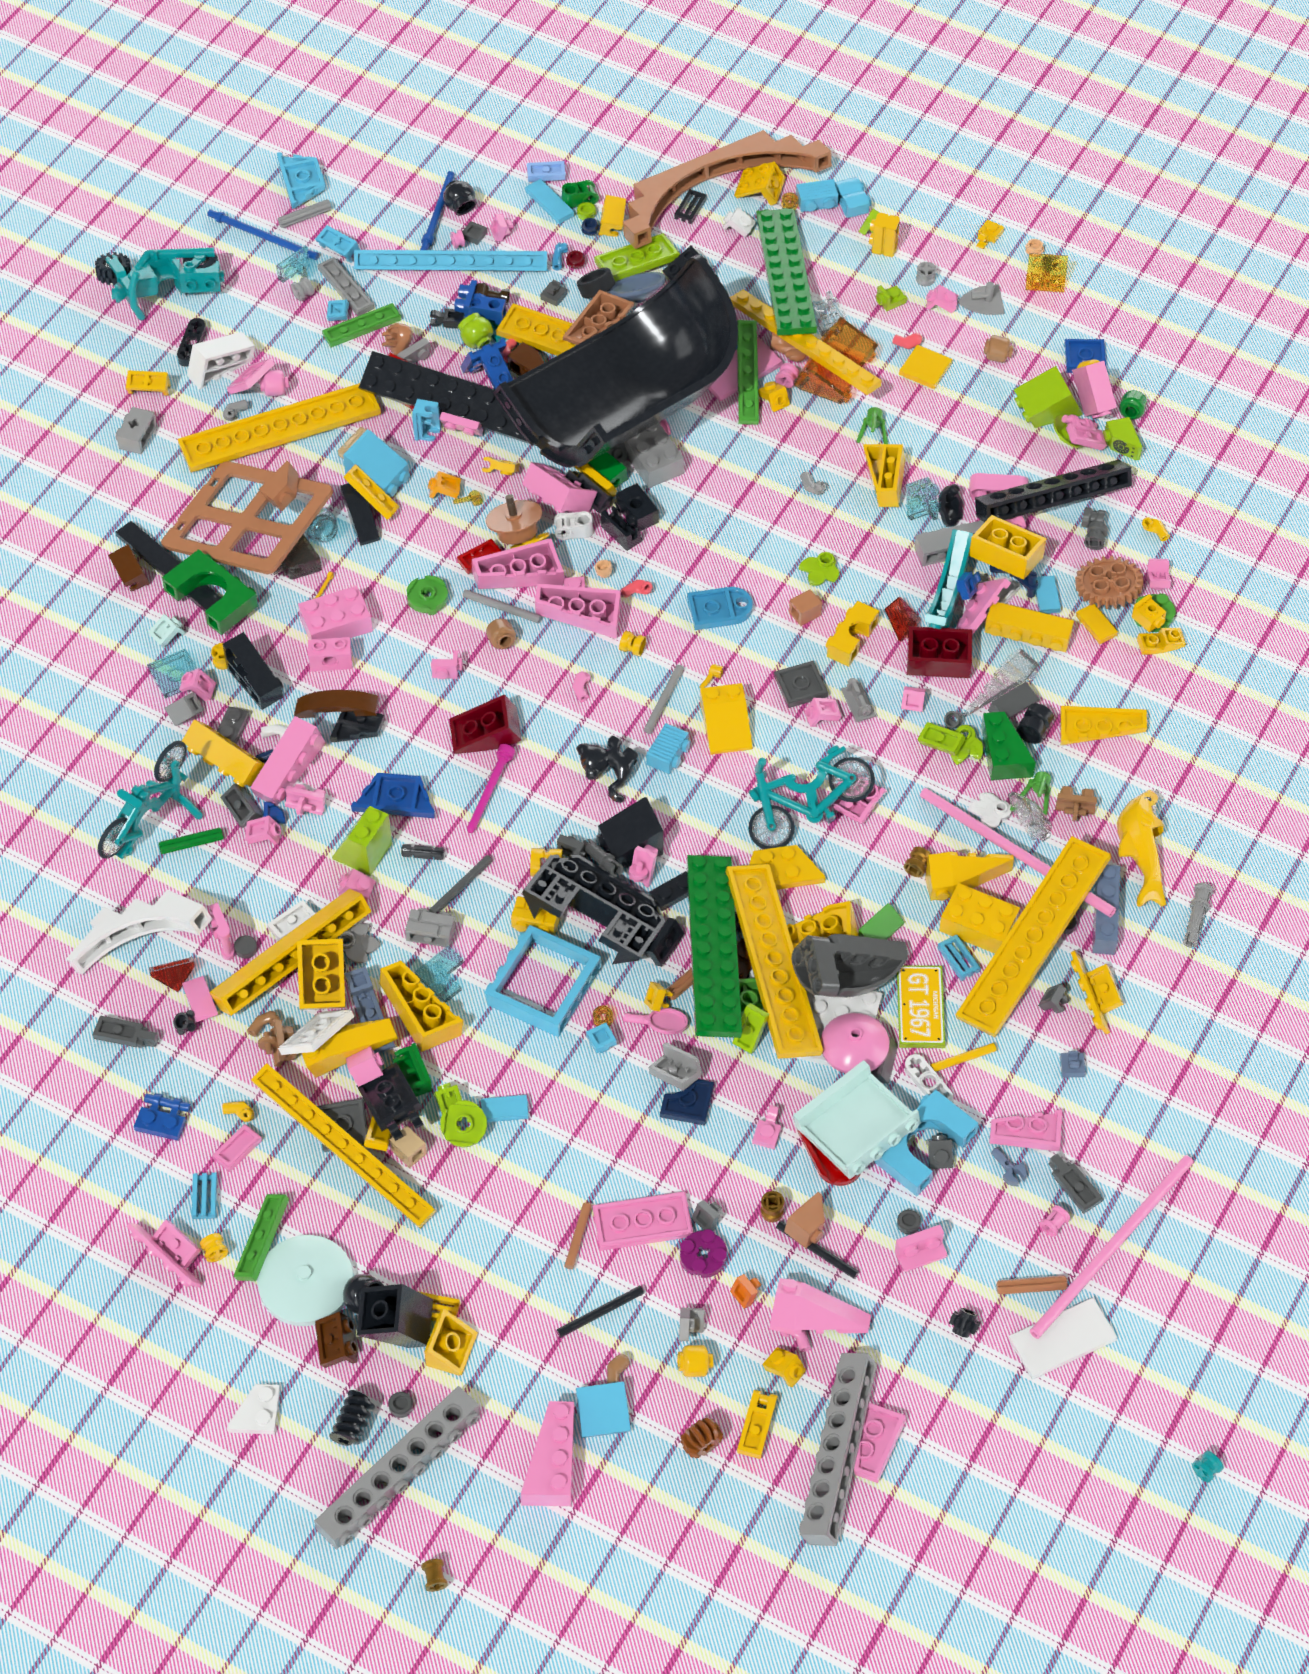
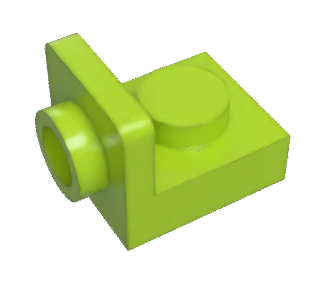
M882 285L877 286L876 301L886 312L906 303L907 297L897 285L887 290Z
M450 1082L437 1086L438 1091L433 1093L441 1115L450 1105L462 1100L458 1086H451Z

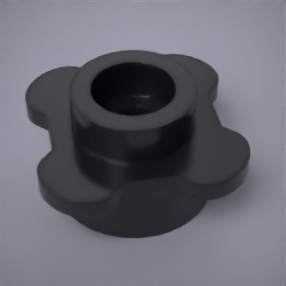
M194 1011L180 1012L174 1017L173 1024L179 1035H183L187 1031H195Z

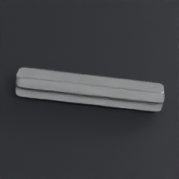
M326 199L278 218V224L281 228H285L325 213L332 209L331 203Z

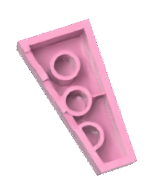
M294 716L250 787L256 797L266 802L274 803L275 806H278L285 799L287 786L293 787L326 744L317 726Z
M549 1401L520 1494L521 1506H571L574 1402Z

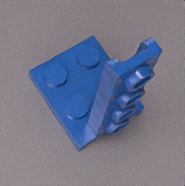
M504 338L492 345L487 344L482 349L473 353L472 351L468 352L460 366L463 374L470 372V374L475 373L483 366L494 390L499 384L505 381L507 383L512 381L513 378L502 358V352L507 346Z

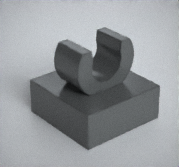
M553 279L540 294L541 300L558 306L566 297L567 289L562 287L560 282Z
M1061 984L1047 988L1038 1006L1044 1011L1052 1008L1055 1013L1063 1012L1064 1009L1060 1006L1059 1002L1063 1005L1069 1002V999L1064 995L1066 988Z
M702 1200L697 1204L691 1219L703 1230L710 1229L713 1231L720 1217L718 1211L722 1207L716 1202L709 1205L705 1200Z

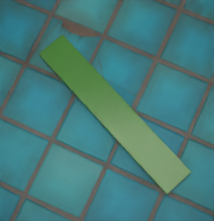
M737 320L738 424L758 425L757 321Z

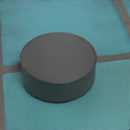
M247 935L236 939L234 943L235 953L243 959L254 956L257 952L255 939Z
M904 1210L898 1215L897 1227L902 1233L910 1235L919 1230L921 1218L917 1212Z
M405 1392L394 1393L388 1401L389 1411L397 1418L408 1416L413 1410L411 1396Z

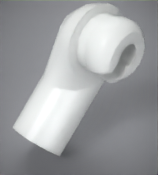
M278 724L261 727L262 737L279 735L281 739L288 727Z

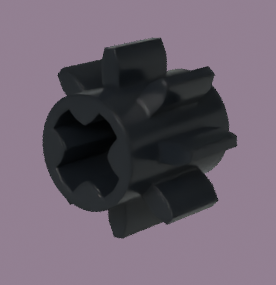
M960 1308L959 1312L954 1311L949 1321V1324L954 1325L952 1332L968 1338L970 1333L975 1335L981 1323L976 1320L977 1313L967 1308Z

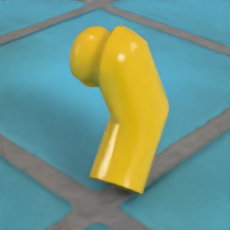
M243 1101L222 1103L223 1115L236 1114L244 1122H249L254 1117L252 1108Z

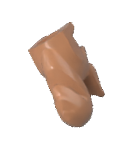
M774 332L772 333L770 349L784 354L791 361L800 362L805 359L806 354L781 339Z

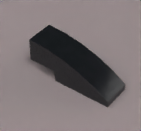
M351 484L340 485L341 496L360 546L380 541L368 501Z

